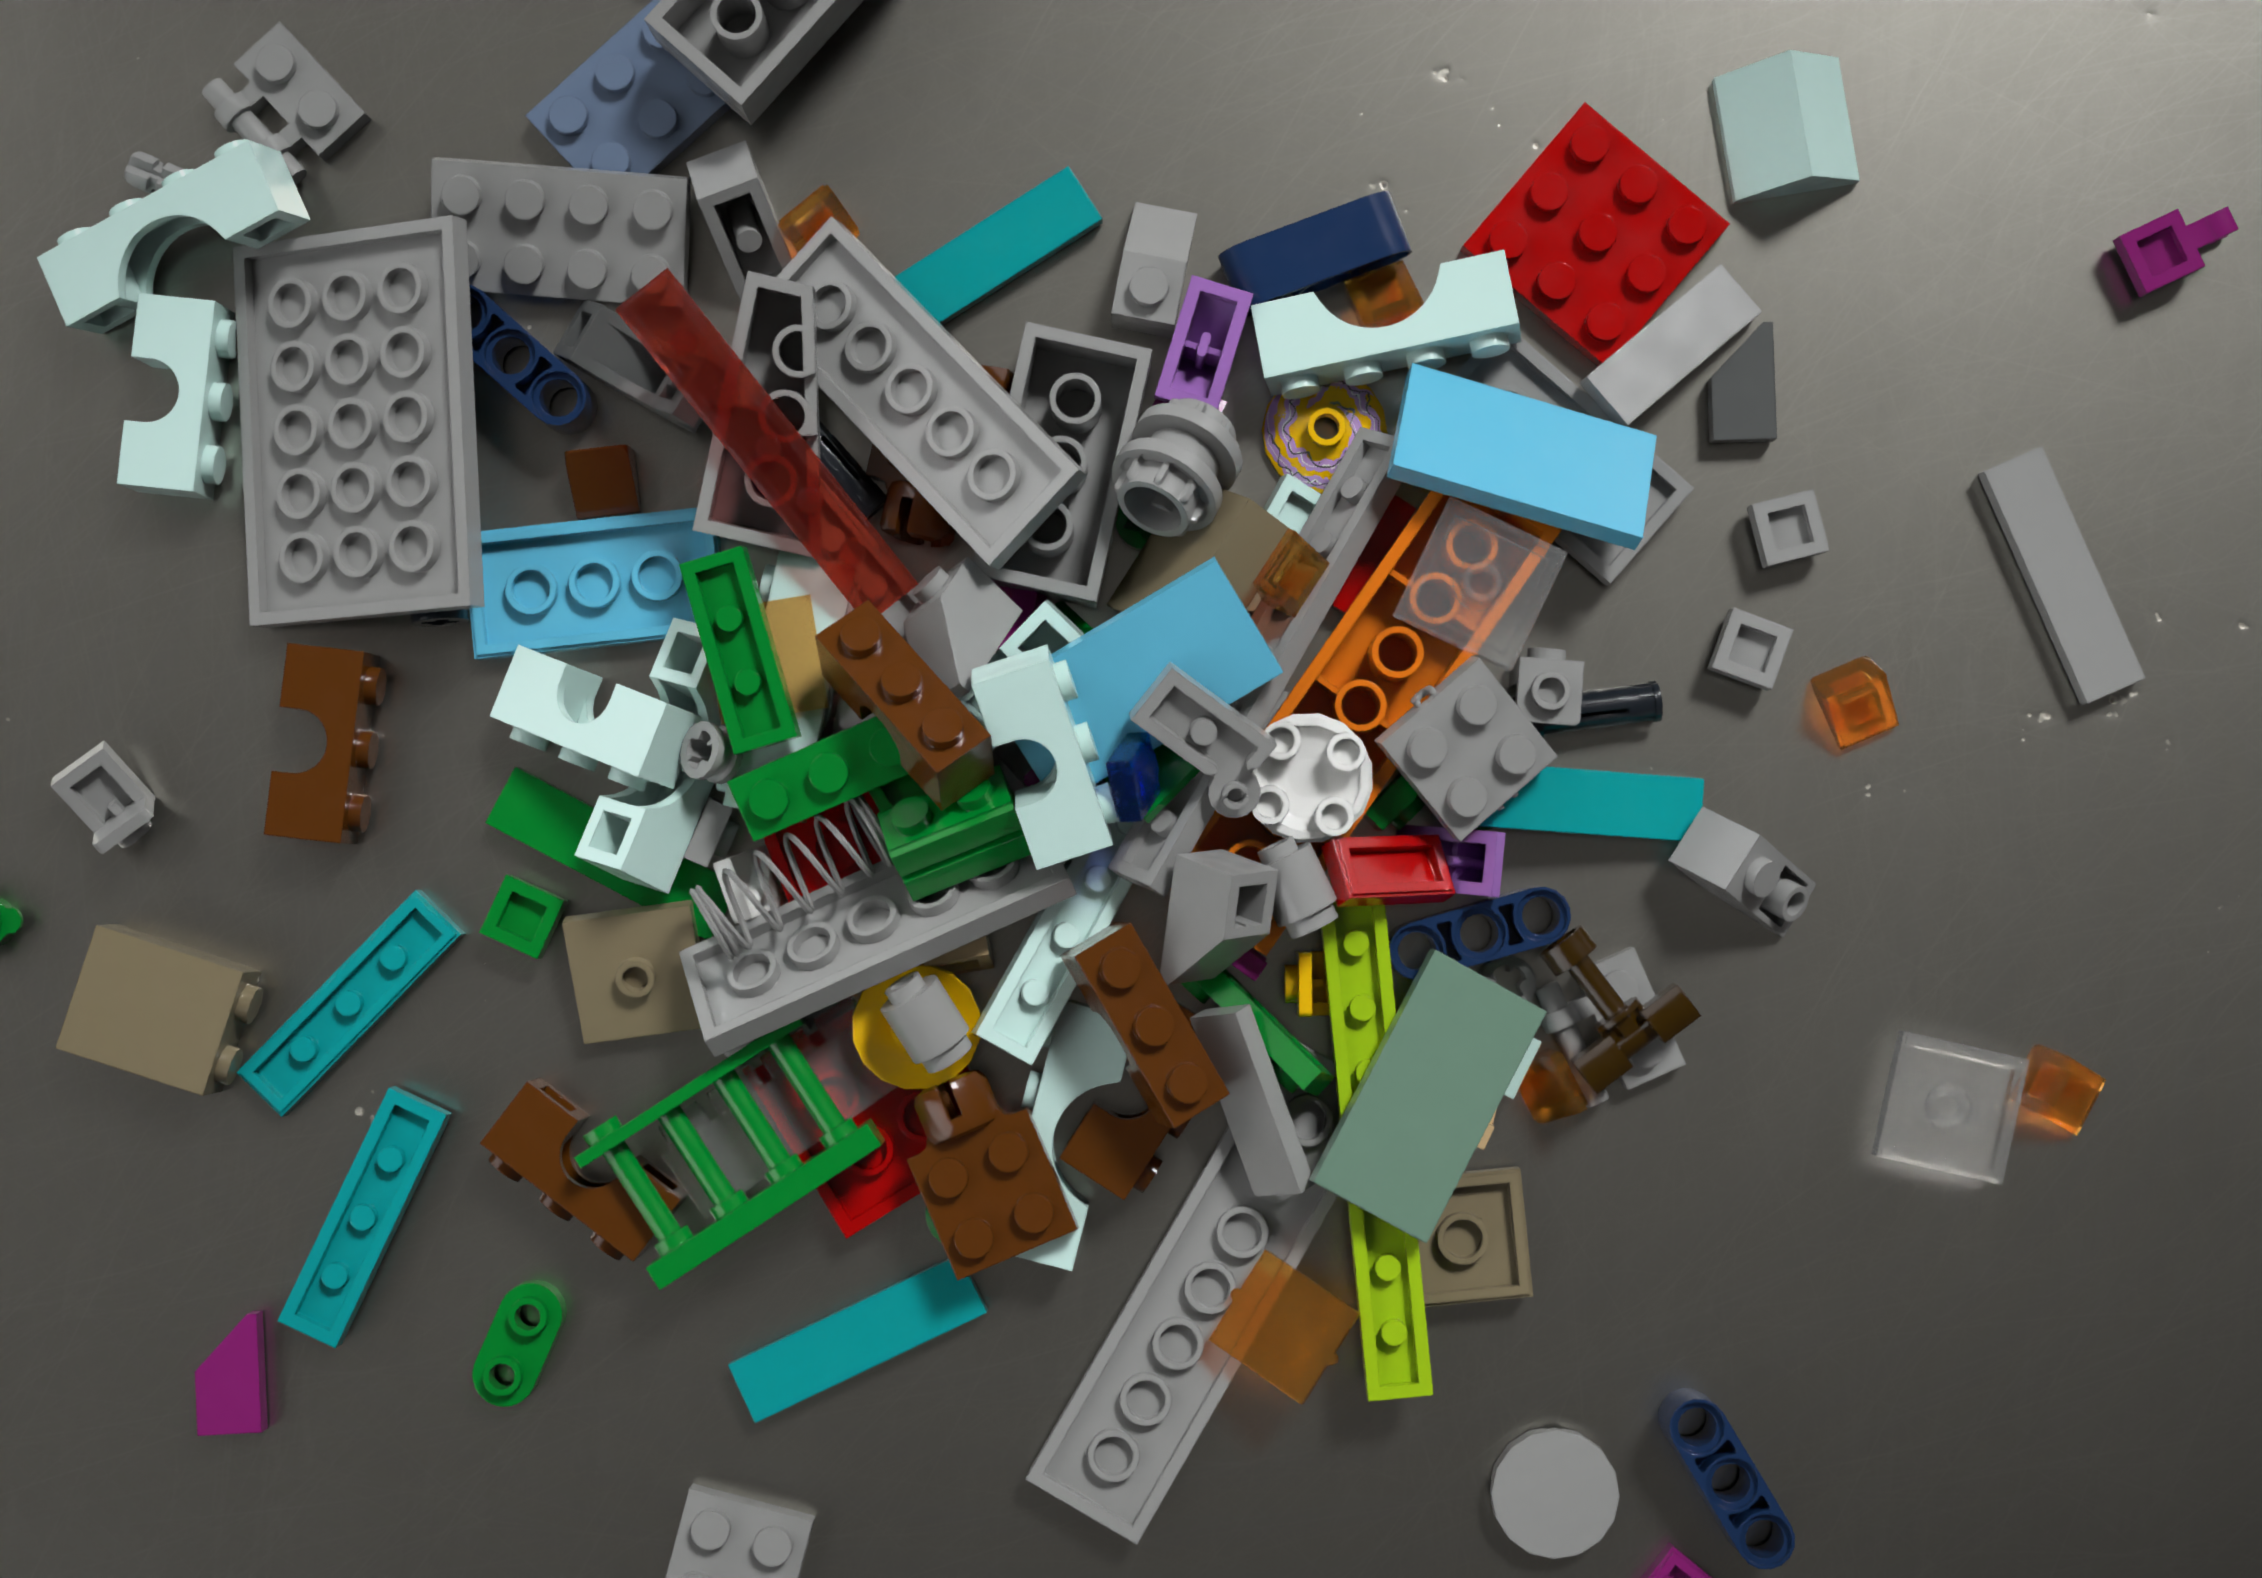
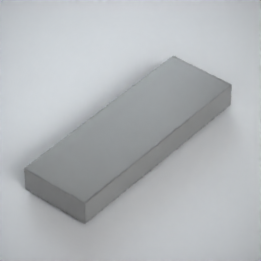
M1720 264L1580 382V385L1613 423L1628 426L1762 311L1723 265Z
M1250 1004L1210 1008L1200 1011L1192 1016L1190 1021L1197 1038L1230 1093L1221 1099L1220 1103L1254 1195L1302 1194L1315 1183L1309 1180L1312 1173Z

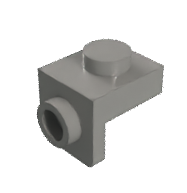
M1533 647L1528 648L1527 657H1518L1510 662L1508 687L1516 688L1515 703L1531 723L1565 726L1579 724L1581 719L1585 661L1566 660V650Z
M105 740L52 777L51 787L94 833L92 845L100 854H104L116 844L121 848L129 847L143 837L151 828L152 822L150 820L154 813L155 795Z

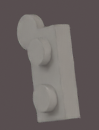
M1169 662L1129 712L1131 721L1205 775H1211L1207 794L1211 806L1219 814L1229 818H1239L1248 815L1256 808L1261 793L1257 776L1252 771L1253 769L1260 768L1276 748L1277 744L1274 737L1175 664Z

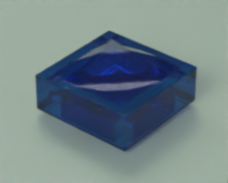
M1148 732L1127 733L1106 763L1115 811L1120 822H1141L1161 792L1158 778L1159 767Z

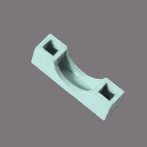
M248 139L226 143L215 151V158L196 169H184L170 174L162 181V188L144 198H133L118 203L110 209V217L92 227L77 228L61 235L57 240L58 246L38 256L37 259L66 326L104 334L135 317L138 293L153 294L154 276L163 253L175 239L191 229L211 226L225 240L259 249L309 222L310 217L281 151Z
M1505 250L1441 263L1436 284L1426 302L1408 318L1385 327L1367 328L1346 323L1331 314L1314 292L1251 305L1264 379L1271 396L1282 394L1285 399L1309 397L1320 391V385L1343 380L1350 386L1373 383L1383 377V372L1403 367L1410 369L1412 363L1437 369L1446 364V358L1471 353L1472 357L1480 359L1490 358L1507 352L1510 349V344L1521 342L1520 323Z
M673 617L649 675L658 691L660 700L701 716V721L715 723L717 726H726L697 625L694 622ZM682 768L674 789L648 781L644 792L628 787L615 794L599 795L574 856L623 880L669 894L714 783L706 779L690 778Z
M1068 999L1042 1046L1049 1048L1043 1073L1030 1071L1021 1108L1029 1107L1030 1110H1033L1032 1117L1079 1228L1015 1257L1072 1271L1089 1201L1072 1188L1058 1166L1054 1150L1056 1125L1069 1104L1084 1092L1101 1085L1121 1082L1127 1056L1117 1037L1099 1013L1093 1012L1086 1003Z

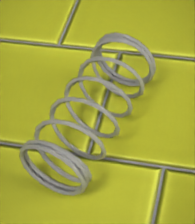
M862 795L844 802V810L863 860L827 818L819 814L814 817L815 832L834 880L795 835L788 832L784 833L783 844L805 901L764 853L758 850L753 852L754 867L775 920L733 871L727 868L723 869L722 880L745 939L703 891L701 886L696 885L695 889L690 888L689 893L729 960L733 961L734 956L739 957L740 952L728 931L746 950L751 951L753 942L728 876L738 885L771 927L778 932L783 931L782 918L762 871L759 858L771 869L803 910L813 914V902L796 863L789 839L803 852L833 891L840 896L844 895L843 883L825 842L819 821L833 833L868 877L874 878L875 871L851 812L852 808L863 831L886 866H893L880 822Z

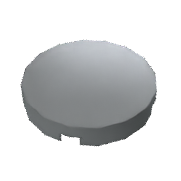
M1565 1428L1529 1430L1508 1443L1494 1463L1490 1488L1493 1514L1508 1538L1530 1554L1551 1559L1580 1555L1600 1542L1615 1521L1620 1497L1616 1472L1601 1448L1578 1431Z

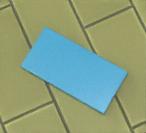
M1412 363L1405 379L1387 478L1635 550L1643 539L1657 435Z
M697 508L481 531L485 607L469 609L474 659L481 661L513 657L518 645L545 654L664 641L673 617L696 623L679 564L721 552L720 537L692 530Z
M1215 556L1051 654L1054 663L1066 659L1072 674L1078 698L1067 702L1075 725L1087 721L1099 755V760L1089 763L1095 783L1163 744L1131 721L1129 712L1169 662L1175 664L1227 704L1233 703L1283 673L1282 667ZM1026 739L1015 740L1039 780L1045 779L1055 763L1051 752L1038 742Z

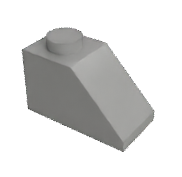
M746 140L686 162L698 204L740 302L747 271L777 277L792 260L768 193Z
M1135 202L1112 306V328L1172 339L1177 324L1197 220L1196 213Z
M969 557L947 572L938 566L928 573L914 589L912 594L918 599V602L903 622L907 643L958 699L969 693L972 689V669L989 663L1023 611Z

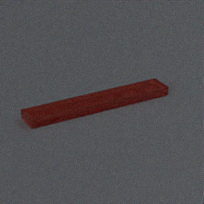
M666 268L615 309L854 609L869 600L880 613H883L919 584L670 269Z

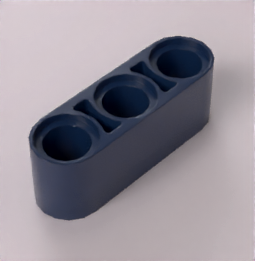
M1382 191L1243 241L1220 253L1218 258L1228 285L1253 293L1251 305L1309 292L1316 293L1396 263L1410 255L1412 250L1390 192ZM1251 305L1247 317L1252 316Z
M469 284L470 305L478 304L482 308V319L478 326L472 330L473 361L539 420L556 432L574 435L590 427L596 418L598 408L596 396L590 387L483 291ZM527 346L530 358L526 368L516 374H505L503 360L507 352L513 347ZM566 387L575 388L578 398L573 411L561 417L552 416L550 400L554 393Z
M1526 887L1501 894L1499 898L1491 897L1403 922L1394 927L1388 934L1391 968L1398 975L1413 980L1416 977L1420 967L1407 968L1401 962L1398 954L1400 941L1412 932L1422 933L1428 938L1431 949L1443 953L1466 967L1551 944L1560 939L1568 930L1571 921L1570 907L1565 897L1554 889L1548 887ZM1541 897L1550 904L1553 910V919L1551 925L1545 931L1535 934L1528 930L1523 923L1522 912L1529 900ZM1479 914L1489 921L1492 927V937L1485 948L1479 951H1471L1464 946L1460 930L1463 922L1468 917Z
M1680 1388L1670 1392L1663 1399L1658 1409L1659 1425L1728 1542L1748 1564L1758 1569L1771 1570L1782 1566L1790 1558L1795 1548V1534L1790 1522L1726 1416L1714 1402L1698 1390ZM1692 1408L1705 1409L1706 1423L1704 1428L1693 1436L1680 1435L1678 1422L1681 1415ZM1725 1464H1737L1739 1467L1737 1483L1726 1491L1713 1490L1712 1477L1715 1471ZM1771 1520L1773 1530L1769 1540L1757 1547L1748 1546L1746 1544L1748 1528L1756 1521Z

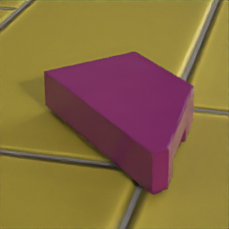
M263 1310L252 1311L246 1314L195 1371L197 1436L262 1433L268 1429Z

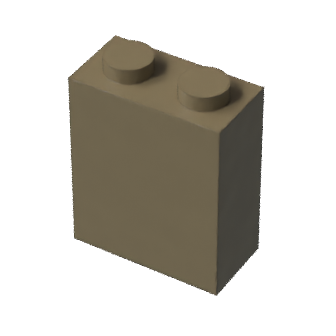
M1222 489L1223 500L1221 507L1208 526L1199 530L1186 531L1182 537H1164L1151 534L1106 605L1117 613H1121L1215 556L1247 609L1295 532L1250 498Z
M120 924L96 925L55 1048L201 1096L222 1092L224 1085H230L237 1076L236 1072L240 1069L243 1050L237 1046L245 1023H252L261 1006L263 988L257 985L262 970Z

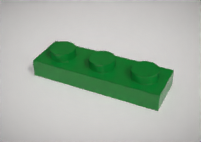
M741 545L679 564L734 755H742L802 737L747 547Z
M874 716L729 780L727 783L750 835L755 842L909 773L901 766L900 754L890 733L878 717Z
M1227 969L1215 978L1181 983L1203 1004L1210 998L1220 1007L1250 1004L1268 1055L1272 1058L1271 1063L1277 1080L1292 1094L1300 1087L1302 1090L1318 1096L1334 1080L1335 1077Z

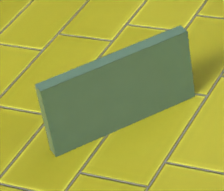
M1430 949L1309 1180L1427 1244L1547 1011L1443 953Z

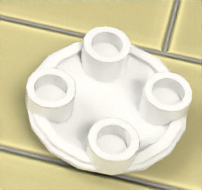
M1320 713L1293 714L1270 724L1264 731L1274 737L1277 746L1260 768L1253 769L1252 771L1257 776L1261 788L1260 800L1256 808L1252 810L1254 817L1273 834L1283 838L1293 836L1296 843L1323 842L1346 833L1364 813L1373 790L1372 762L1363 741L1343 722Z

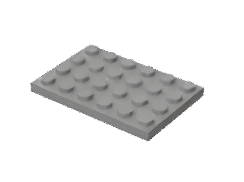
M454 215L277 240L259 249L246 245L233 247L250 626L269 628L485 607L466 220Z

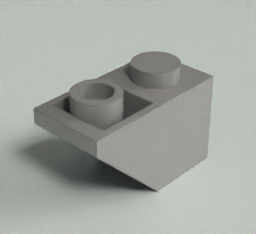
M1703 806L1668 860L1696 884L1781 937L1785 936L1793 921L1803 914L1807 907L1809 896L1817 885L1760 834Z
M1223 849L1175 855L1160 974L1167 985L1215 978L1270 934L1278 869Z

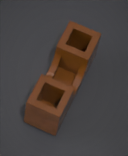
M869 600L815 635L822 676L861 720L872 713L878 717L898 748L901 766L941 811L995 774L990 733Z
M287 643L279 707L308 711L315 715L325 728L327 745L321 760L307 771L300 773L271 771L264 835L340 844H357L359 832L364 833L366 831L371 814L370 796L364 794L366 770L374 768L379 749L378 733L371 731L374 706L382 704L387 682L385 669L379 668L381 656L364 651Z
M1114 922L1060 955L1091 1010L1102 1016L1120 1042L1130 1063L1125 1068L1157 1123L1175 1129L1230 1094L1131 922Z
M1177 1001L1193 1029L1190 1018L1196 1015V1013ZM1094 1099L1060 1152L1059 1159L1125 1200L1132 1188L1141 1193L1145 1191L1163 1162L1154 1153L1167 1133L1178 1139L1191 1119L1174 1129L1157 1123L1148 1107L1135 1114H1121Z
M541 1077L527 1081L480 1142L482 1146L492 1153L488 1159L489 1162L509 1179L520 1182L524 1177L543 1193L539 1197L540 1202L558 1217L570 1221L574 1216L594 1231L590 1236V1240L601 1251L616 1260H621L625 1255L634 1262L649 1248L656 1238L617 1177L613 1181L608 1182L591 1180L578 1170L572 1157L573 1140L590 1115ZM642 1155L636 1156V1159L674 1215L690 1192Z

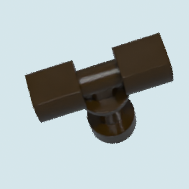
M1580 924L1550 944L1542 951L1540 957L1555 976L1568 971L1603 1017L1595 1025V1029L1601 1037L1570 1059L1591 1089L1598 1094L1633 1068L1629 1061L1631 1057L1656 1038L1666 1043L1701 1017V1015L1682 989L1675 983L1670 984L1644 1005L1641 1004L1637 997L1630 998L1624 1002L1589 957V954L1597 945Z

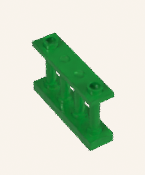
M806 1017L754 1039V1041L625 1125H622L615 1115L583 1136L589 1148L574 1157L579 1167L583 1168L603 1155L659 1241L654 1245V1248L660 1256L646 1267L659 1290L883 1144L885 1139L871 1118L858 1127L851 1117L846 1120L844 1119L790 1036V1032L808 1021ZM768 1048L823 1133L818 1139L824 1149L802 1162L797 1153L789 1154L735 1071V1068ZM710 1084L714 1085L768 1168L764 1176L769 1185L749 1198L742 1188L735 1191L680 1106L681 1103ZM657 1119L713 1204L709 1212L715 1220L694 1234L687 1224L682 1227L679 1225L625 1142L627 1138Z

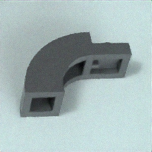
M583 300L553 351L554 355L597 381L693 433L696 432L702 420L708 417L717 406L721 398L726 370L707 358L681 350L636 326L603 304L590 300Z

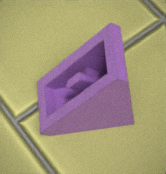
M1191 276L1154 399L1168 403L1172 398H1191L1206 402L1219 409L1242 336L1253 293L1198 276Z
M1405 825L1401 830H1397L1396 836L1439 834L1456 894L1499 898L1506 833L1473 830L1460 842L1452 838L1443 827Z

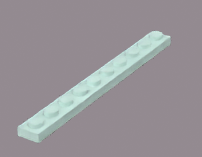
M1288 473L1280 477L1263 509L1294 531L1295 534L1247 607L1251 617L1321 496L1319 492ZM1111 787L1110 789L1120 816V821L1110 823L1113 845L1066 861L1064 866L1077 895L1037 913L971 1032L1031 1066L1077 985L1060 955L1108 927L1132 885V882L1121 878L1111 871L1108 866L1138 813Z

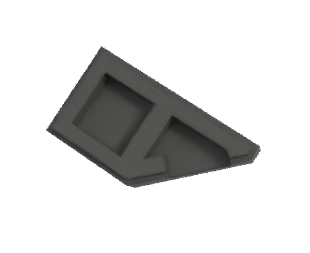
M1763 322L1729 359L1707 380L1709 444L1773 442L1777 439L1773 322Z

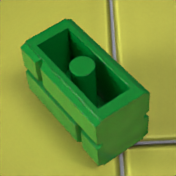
M1000 764L994 766V775L943 811L939 809L927 794L919 797L914 796L902 799L894 807L877 814L890 858L900 877H902L904 885L913 901L1031 855L1015 810L1014 793Z

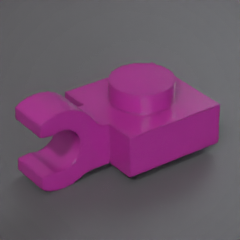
M2228 206L2187 226L2179 209H2176L2120 235L2113 240V243L2140 298L2205 267L2198 250L2227 237L2228 234L2237 231L2238 226Z

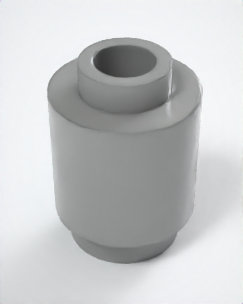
M1289 836L1257 852L1262 864L1278 869L1272 915L1278 927H1286L1291 939L1307 935L1338 918V913L1333 905L1337 897L1310 842L1297 845L1293 836Z
M918 971L911 972L895 981L886 989L885 994L888 1000L883 1004L880 1011L915 1064L922 1063L928 1073H935L949 1067L971 1049L972 1043L966 1035L969 1031V1026L936 975H928L922 978Z

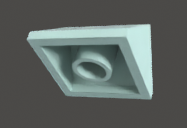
M1788 50L1714 77L1712 84L1733 204L1857 184L1860 181L1839 57Z

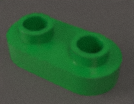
M529 1280L511 1289L502 1299L472 1371L474 1387L478 1394L488 1403L500 1407L516 1405L526 1399L539 1384L567 1317L565 1299L555 1286L542 1280ZM523 1305H533L538 1309L540 1322L537 1326H528L523 1323L520 1317V1310ZM506 1364L512 1368L514 1381L511 1385H503L496 1380L494 1375L496 1365Z

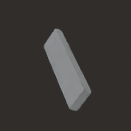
M2038 447L1979 473L1980 481L2080 705L2088 704L2145 679V675L2043 447Z

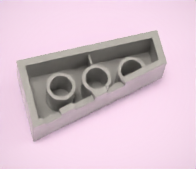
M747 271L692 530L822 559L824 550L815 288L811 285Z

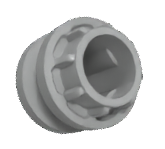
M1172 398L1168 403L1156 404L1144 411L1133 430V440L1122 447L1113 462L1112 479L1114 490L1117 493L1118 504L1123 513L1134 524L1155 535L1182 537L1186 531L1202 529L1213 521L1222 504V489L1229 490L1233 486L1241 472L1243 460L1240 446L1236 442L1235 429L1222 412L1212 405L1197 399Z

